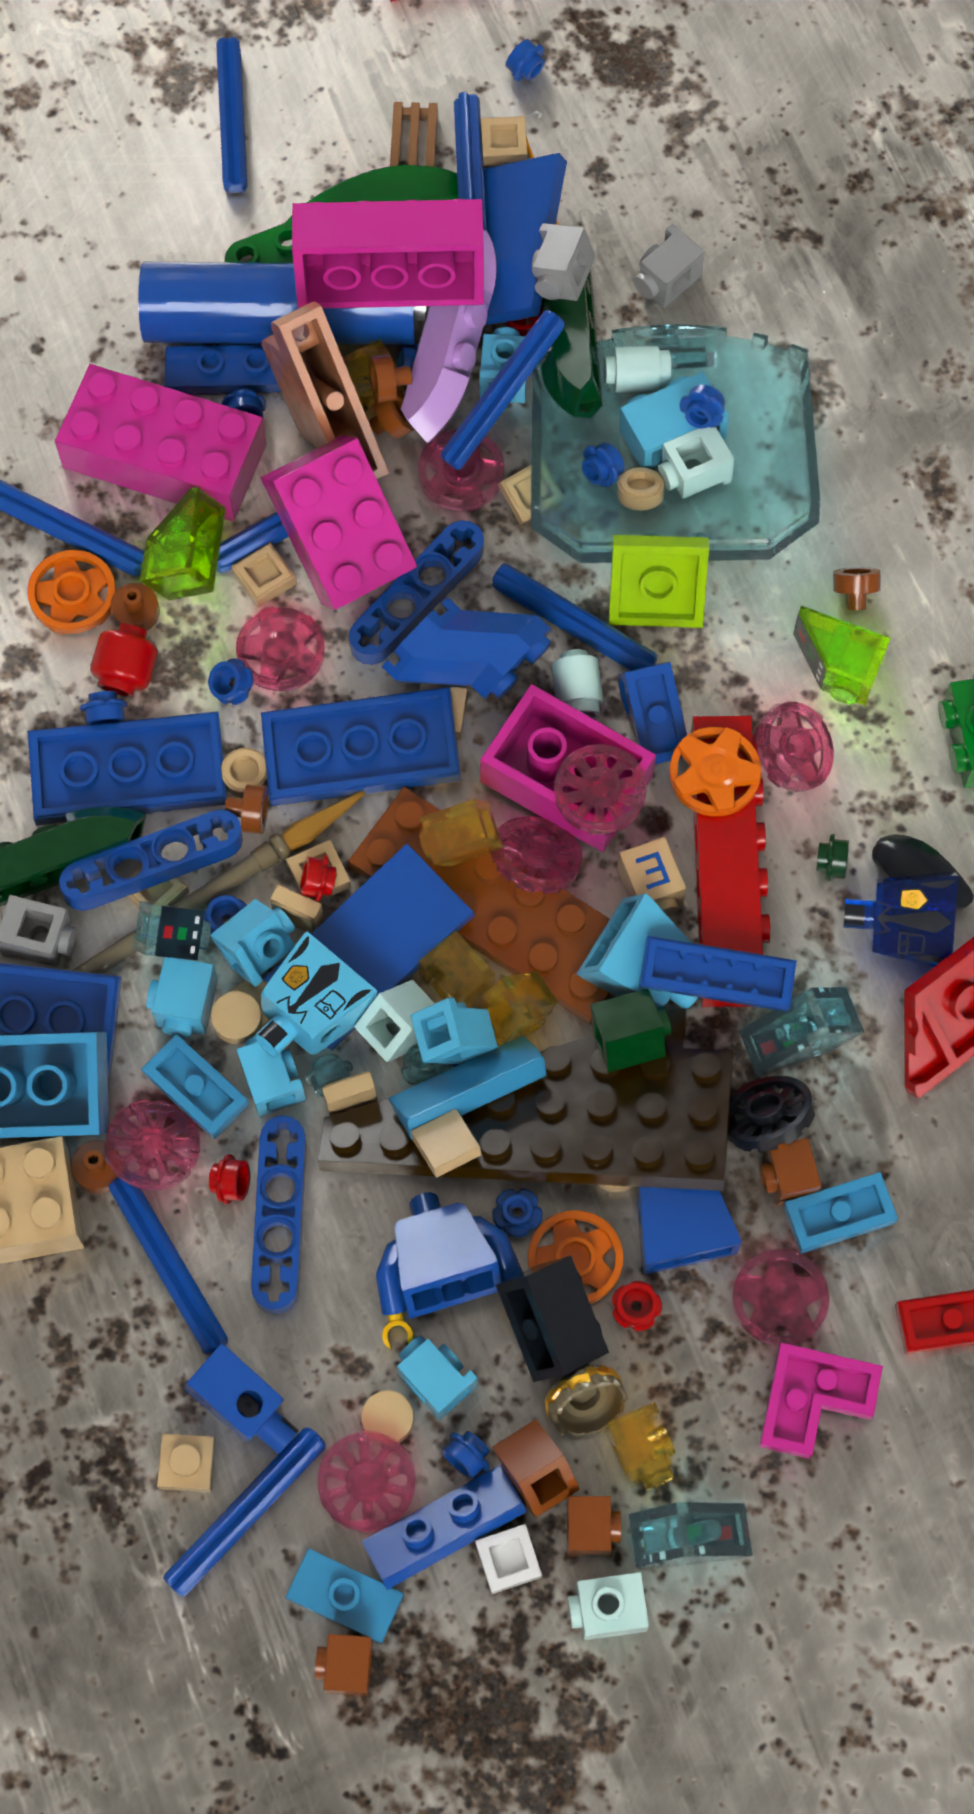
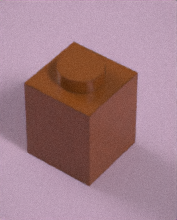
M537 1419L492 1446L504 1472L535 1518L580 1490L563 1453Z

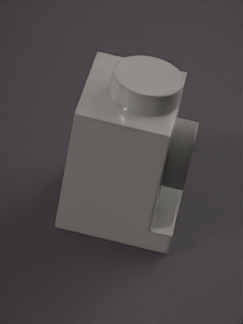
M542 223L539 231L543 243L541 248L535 251L532 259V273L537 278L535 291L541 297L549 300L564 299L578 301L595 260L585 228Z
M671 224L666 228L665 241L660 246L654 244L642 256L639 263L640 273L633 279L636 289L643 297L655 300L665 309L702 276L705 251L675 225Z
M9 895L0 922V952L3 956L10 958L17 956L58 966L61 954L66 956L71 954L76 941L77 929L71 926L72 921L66 908ZM38 933H48L45 943L33 939Z

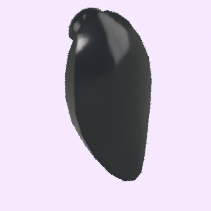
M893 834L882 837L876 842L872 850V859L884 877L899 892H901V889L920 888L929 900L924 906L951 912L963 910L973 902L974 895L962 876L936 849L924 841L910 836ZM955 880L951 885L944 888H933L919 884Z

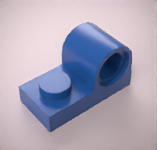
M664 662L619 674L620 696L627 716L632 719L637 744L656 754L655 765L671 761L676 746L687 736L671 662Z

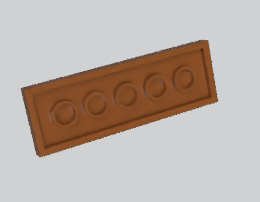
M403 787L348 860L349 868L368 880L405 844H408L475 914L454 937L586 1023L591 1024L590 1004L607 1000L611 993L582 979L577 975V972L610 918L409 789Z

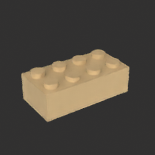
M59 1136L0 1147V1264L85 1248L75 1179L71 1172V1152L63 1137Z

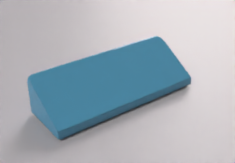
M522 1035L498 1048L389 1097V1102L410 1139H412V1130L454 1109H457L460 1116L547 1076L545 1059L541 1052Z

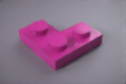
M780 1343L759 1447L810 1459L813 1454L821 1409L871 1420L874 1417L883 1366Z

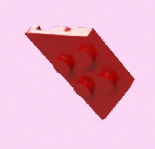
M974 937L904 990L905 1089L907 1093L918 1099L974 1056Z

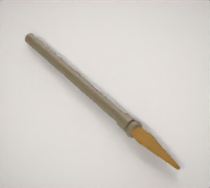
M363 790L294 822L281 835L278 833L271 835L269 843L265 841L250 852L251 855L171 907L201 910L208 906L216 897L225 895L258 872H263L280 862L279 859L286 860L291 857V851L312 842L365 795V792ZM161 913L72 971L103 974L157 939Z

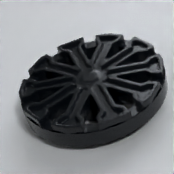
M789 1076L764 1077L741 1087L731 1095L728 1129L729 1141L743 1151L751 1152L752 1149H758V1152H766L778 1149L777 1145L785 1142L787 1145L797 1140L803 1134L802 1130L805 1127L809 1128L815 1117V1102L809 1088L802 1081Z

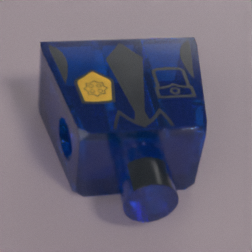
M942 872L876 879L874 901L845 899L843 928L872 930L871 950L874 953L935 967L953 953L959 876L956 872Z

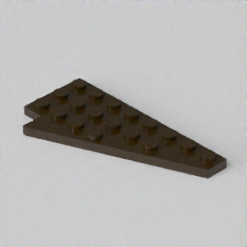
M686 1009L667 1012L671 1034L664 1036L666 1057L624 1069L607 1072L593 1035L559 1046L548 1047L540 1051L545 1059L547 1076L461 1116L479 1144L481 1156L439 1177L724 1191L733 1050L684 1048L687 1021ZM389 1098L324 1117L317 1158L320 1171L435 1177L413 1142V1139H410L390 1104Z

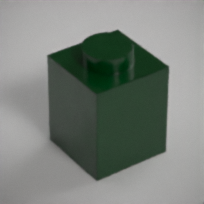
M648 988L590 1004L593 1036L608 1073L666 1057L664 1036L671 1034L669 1018L663 1005L655 1006Z

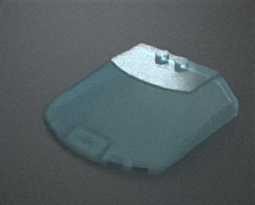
M666 324L611 330V339L597 341L603 406L592 418L573 417L552 399L545 387L541 373V366L548 357L547 352L533 370L531 528L579 563H612L613 535L709 537L708 561L770 560L819 523L820 489L807 349L792 344L788 350L768 344V336L759 333H753L752 340L727 336V328L718 326ZM658 346L659 351L669 350L671 356V382L682 376L691 377L704 372L711 386L716 388L725 400L724 408L728 413V425L724 442L734 457L731 483L723 485L721 482L682 499L677 488L669 491L664 486V498L657 507L638 511L623 506L618 500V480L611 487H602L599 484L591 483L585 477L582 471V462L586 459L583 456L585 448L590 445L596 447L603 442L613 445L619 451L624 461V472L639 467L619 431L620 407L637 395H649L652 393H614L612 384L604 383V357L612 356L613 347Z

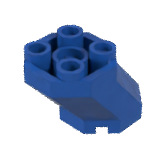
M447 597L441 602L446 612L440 616L435 610L431 611L395 649L394 653L400 658L397 664L394 666L387 659L382 668L397 682L472 687L485 700L491 694L500 700L519 680L518 676L513 672L525 660L533 665L551 646V641L546 637L551 632V628L538 615L461 610Z

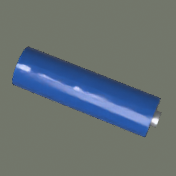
M143 261L141 264L138 280V319L144 343L262 344L261 341L273 335L271 322L298 309L294 263ZM427 306L322 308L337 345L414 346L416 321H426Z

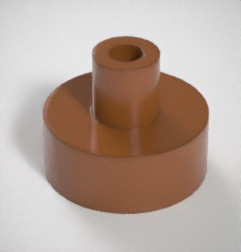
M390 354L369 357V376L375 402L396 401L397 386L412 384L410 366L394 367Z
M397 390L396 401L375 402L376 416L371 418L369 423L377 435L387 431L392 437L400 439L415 430L401 411L405 396L401 391Z
M863 567L834 570L833 591L847 594L848 610H865L866 594L880 591V570Z
M141 583L126 584L120 587L112 597L111 611L118 627H120L121 623H126L148 631L157 623L160 608L157 596L150 587Z
M247 784L243 798L226 797L224 810L230 811L236 817L241 818L243 833H264L268 814L267 786Z
M88 1141L78 1147L72 1156V1175L77 1184L89 1193L102 1194L110 1191L109 1184L123 1175V1161L117 1149L106 1141Z

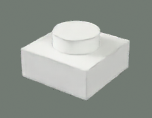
M526 1524L475 1540L491 1594L542 1578Z

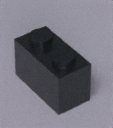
M571 1255L539 1264L495 1285L533 1382L567 1375L609 1353L602 1336L601 1326L595 1318L583 1287L582 1278L575 1267Z

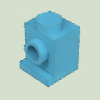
M501 327L496 329L493 334H483L480 398L525 338V336H520L519 331L516 329ZM527 380L511 400L512 403H525Z
M257 899L250 902L210 935L230 968L255 987L263 982L260 976L288 954L295 946L289 936L295 930V926L286 913L279 907H275L272 910Z
M446 998L410 1015L423 1063L461 1064L498 1048L488 1009L467 1008L464 1002L456 1003L455 998Z
M255 1036L245 1042L244 1047L236 1049L259 1117L306 1101L301 1079L290 1081V1079L299 1076L289 1048L282 1050L275 1057L265 1051L257 1042Z
M420 1335L411 1341L399 1354L402 1362L397 1366L398 1376L439 1421L478 1387V1378L471 1370L462 1377L459 1371L464 1368L463 1364L445 1344H442L437 1349L429 1339L425 1340Z

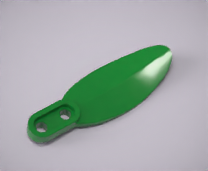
M421 165L383 167L361 173L333 185L313 197L307 203L458 199L457 173L439 167ZM292 216L283 224L233 243L226 251L224 262H240L241 258L251 255L253 258L249 262L293 263L292 245H282L284 241L292 240Z

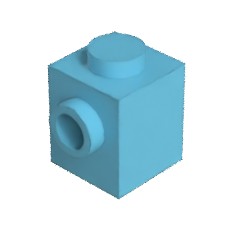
M164 957L159 981H151L146 1002L147 1009L152 1010L151 1012L157 1027H162L164 1033L171 1036L177 1034L181 1038H190L192 1033L206 1034L218 982L214 965L186 959Z

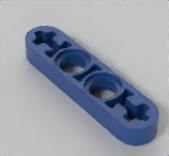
M460 520L447 526L415 559L417 567L399 576L356 620L349 632V645L351 653L357 661L368 665L384 661L474 568L482 558L484 551V536L482 530L476 524ZM468 538L471 539V549L469 550L464 546L461 547L453 555L452 565L448 558L455 551V539L460 542H464ZM428 567H437L445 573L446 577L440 584L431 586L423 583L419 575ZM407 599L413 603L415 610L408 617L397 618L388 611V607L395 600ZM381 618L386 626L378 635L379 646L376 647L370 643L365 648L362 647V636L365 635L372 638L381 629L379 619Z
M214 810L75 861L65 867L59 878L63 899L68 906L75 910H91L228 859L237 854L242 847L243 836L240 821L230 811ZM222 828L224 833H227L228 839L219 842V839L214 836L213 830ZM199 835L203 850L197 851L193 836ZM179 842L188 847V852L182 859L170 861L161 855L164 847L170 843ZM134 859L142 864L141 871L131 878H122L115 872L116 867L124 860ZM104 869H106L111 883L106 886L100 873ZM85 879L87 884H89L90 890L81 893L76 886V881Z
M285 1115L276 1116L268 1120L262 1127L260 1134L251 1278L252 1295L256 1304L266 1313L274 1315L285 1313L293 1307L298 1298L307 1143L305 1132L300 1122L293 1117ZM282 1129L289 1130L290 1137L297 1139L296 1142L288 1143L286 1154L288 1165L297 1162L296 1168L282 1164L267 1167V1162L278 1164V1149L276 1143L270 1142V1138H278ZM276 1177L289 1178L295 1185L294 1194L285 1202H275L266 1194L267 1185ZM282 1226L292 1233L293 1238L290 1246L282 1252L270 1251L263 1243L264 1235L272 1227ZM263 1260L274 1264L292 1261L291 1268L280 1265L282 1285L289 1287V1291L280 1293L279 1301H270L268 1293L261 1291L262 1286H270L272 1281L271 1265L261 1267Z

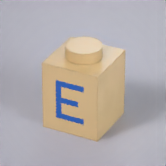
M662 837L619 852L617 870L628 897L646 893L668 917L675 914L679 910V906L684 904L687 888L666 838Z

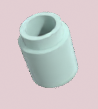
M658 346L613 347L612 356L604 357V383L612 384L614 393H654L659 391V388H666L671 383L670 351H659Z
M573 649L561 653L560 659L554 661L551 665L555 697L596 720L600 717V707L604 704L598 658L588 655V652L582 649Z

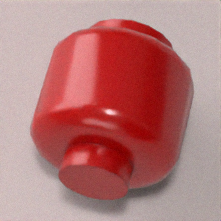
M121 623L119 630H106L100 634L90 665V672L98 679L97 686L105 691H116L117 695L124 697H133L135 691L147 689L158 657V649L151 641L146 639L148 632L145 629Z

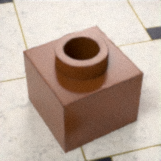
M809 1138L795 1140L787 1145L786 1143L777 1145L778 1149L767 1151L764 1158L765 1163L759 1164L764 1191L766 1194H774L777 1207L783 1206L786 1201L818 1192L822 1186Z
M568 1496L567 1557H609L611 1543H621V1511L611 1510V1496Z
M328 1634L327 1647H317L315 1680H324L323 1690L326 1693L369 1697L373 1652L372 1637Z

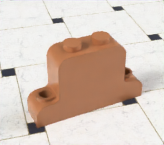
M312 301L271 322L273 335L261 341L262 347L292 419L301 435L317 448L342 435L358 438L376 479L389 474L322 306Z

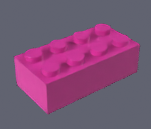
M482 199L292 203V253L298 309L312 301L320 304L322 308L484 305Z
M89 364L55 439L60 461L65 469L176 504L191 489L218 509L213 516L232 522L235 521L267 445L263 417L93 364Z

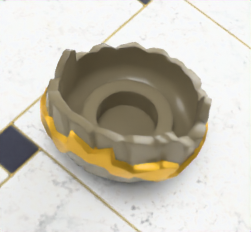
M586 1364L557 1379L545 1398L546 1412L562 1436L565 1434H572L574 1437L589 1436L593 1433H601L607 1426L613 1425L617 1415L623 1412L624 1403L628 1396L623 1387L621 1377L613 1368L603 1364Z

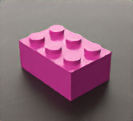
M342 435L261 477L264 487L322 605L337 610L417 567L358 438Z
M531 684L481 757L480 782L604 853L653 778L656 754Z

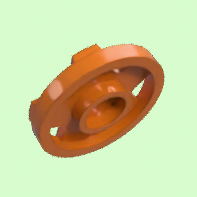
M65 550L50 555L38 564L29 579L27 595L32 612L39 622L51 631L65 635L82 633L102 625L111 614V600L117 589L113 574L102 559L82 550ZM75 561L88 563L95 568L81 571ZM54 567V578L40 582L45 573ZM108 586L105 602H103L98 595ZM38 604L51 607L50 617L40 609ZM79 617L85 618V620L74 622Z
M707 727L688 734L676 746L669 766V778L674 793L685 806L707 816H726L744 808L756 794L761 780V763L756 750L741 733L727 727ZM708 738H717L713 744L701 741ZM739 748L746 754L749 761L738 757ZM682 756L688 763L689 769L678 776V762ZM750 785L747 792L741 798L734 801V789L738 786ZM705 793L712 805L702 803L694 799L692 795Z
M570 1210L551 1216L537 1228L528 1249L529 1269L539 1264L571 1255L575 1267L582 1278L583 1286L588 1285L597 1289V1291L587 1295L590 1304L603 1299L612 1291L621 1275L623 1248L617 1233L608 1222L590 1212ZM575 1221L590 1223L596 1226L597 1229L583 1233ZM553 1227L554 1242L551 1245L538 1247L542 1237ZM612 1246L615 1254L613 1271L603 1261L604 1255Z

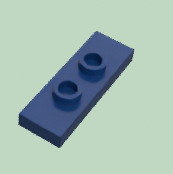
M262 345L166 347L165 387L187 394H231L234 390L240 388H247L256 393H281Z
M647 936L639 988L788 1012L791 1005L797 960Z
M498 1465L361 1542L388 1590L527 1511L501 1465Z

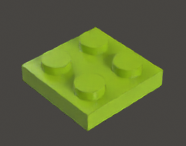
M613 535L609 625L703 628L709 537Z

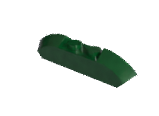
M590 269L578 301L564 299L549 300L542 297L543 312L550 310L565 322L563 331L547 351L548 357L541 366L542 378L552 399L571 416L592 418L603 406Z
M121 807L86 808L65 814L67 823L42 826L36 829L30 837L15 843L1 842L0 907L7 904L9 895L24 898L58 885L61 872L66 866L75 861L142 837L146 814Z

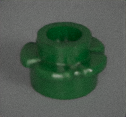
M831 834L829 843L819 842L816 871L826 872V881L830 882L831 878L845 879L849 840L835 839V834Z

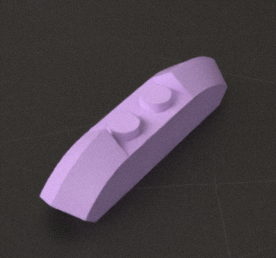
M483 230L484 305L429 307L411 371L412 384L407 385L401 411L407 421L427 443L432 442L447 427L456 414L465 395L471 370L475 365L476 352L483 327L487 321V312L496 280V255L492 240L486 230Z

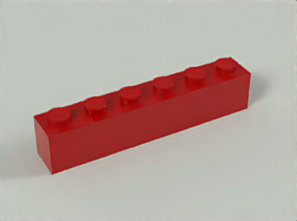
M693 716L690 733L707 727H727L741 733L752 744L761 760L760 733H752L751 716ZM708 738L701 741L713 744L717 738ZM739 748L738 757L749 761L746 754ZM762 777L752 800L744 808L733 814L707 816L693 811L698 940L701 945L763 955V943H770L769 914H761L760 897H767L768 872L767 868H759L758 851H765L766 829L764 822H756V806H763ZM750 785L736 787L734 789V801L741 798L747 792ZM699 793L692 795L694 799L712 805L707 794ZM701 998V1007H754Z

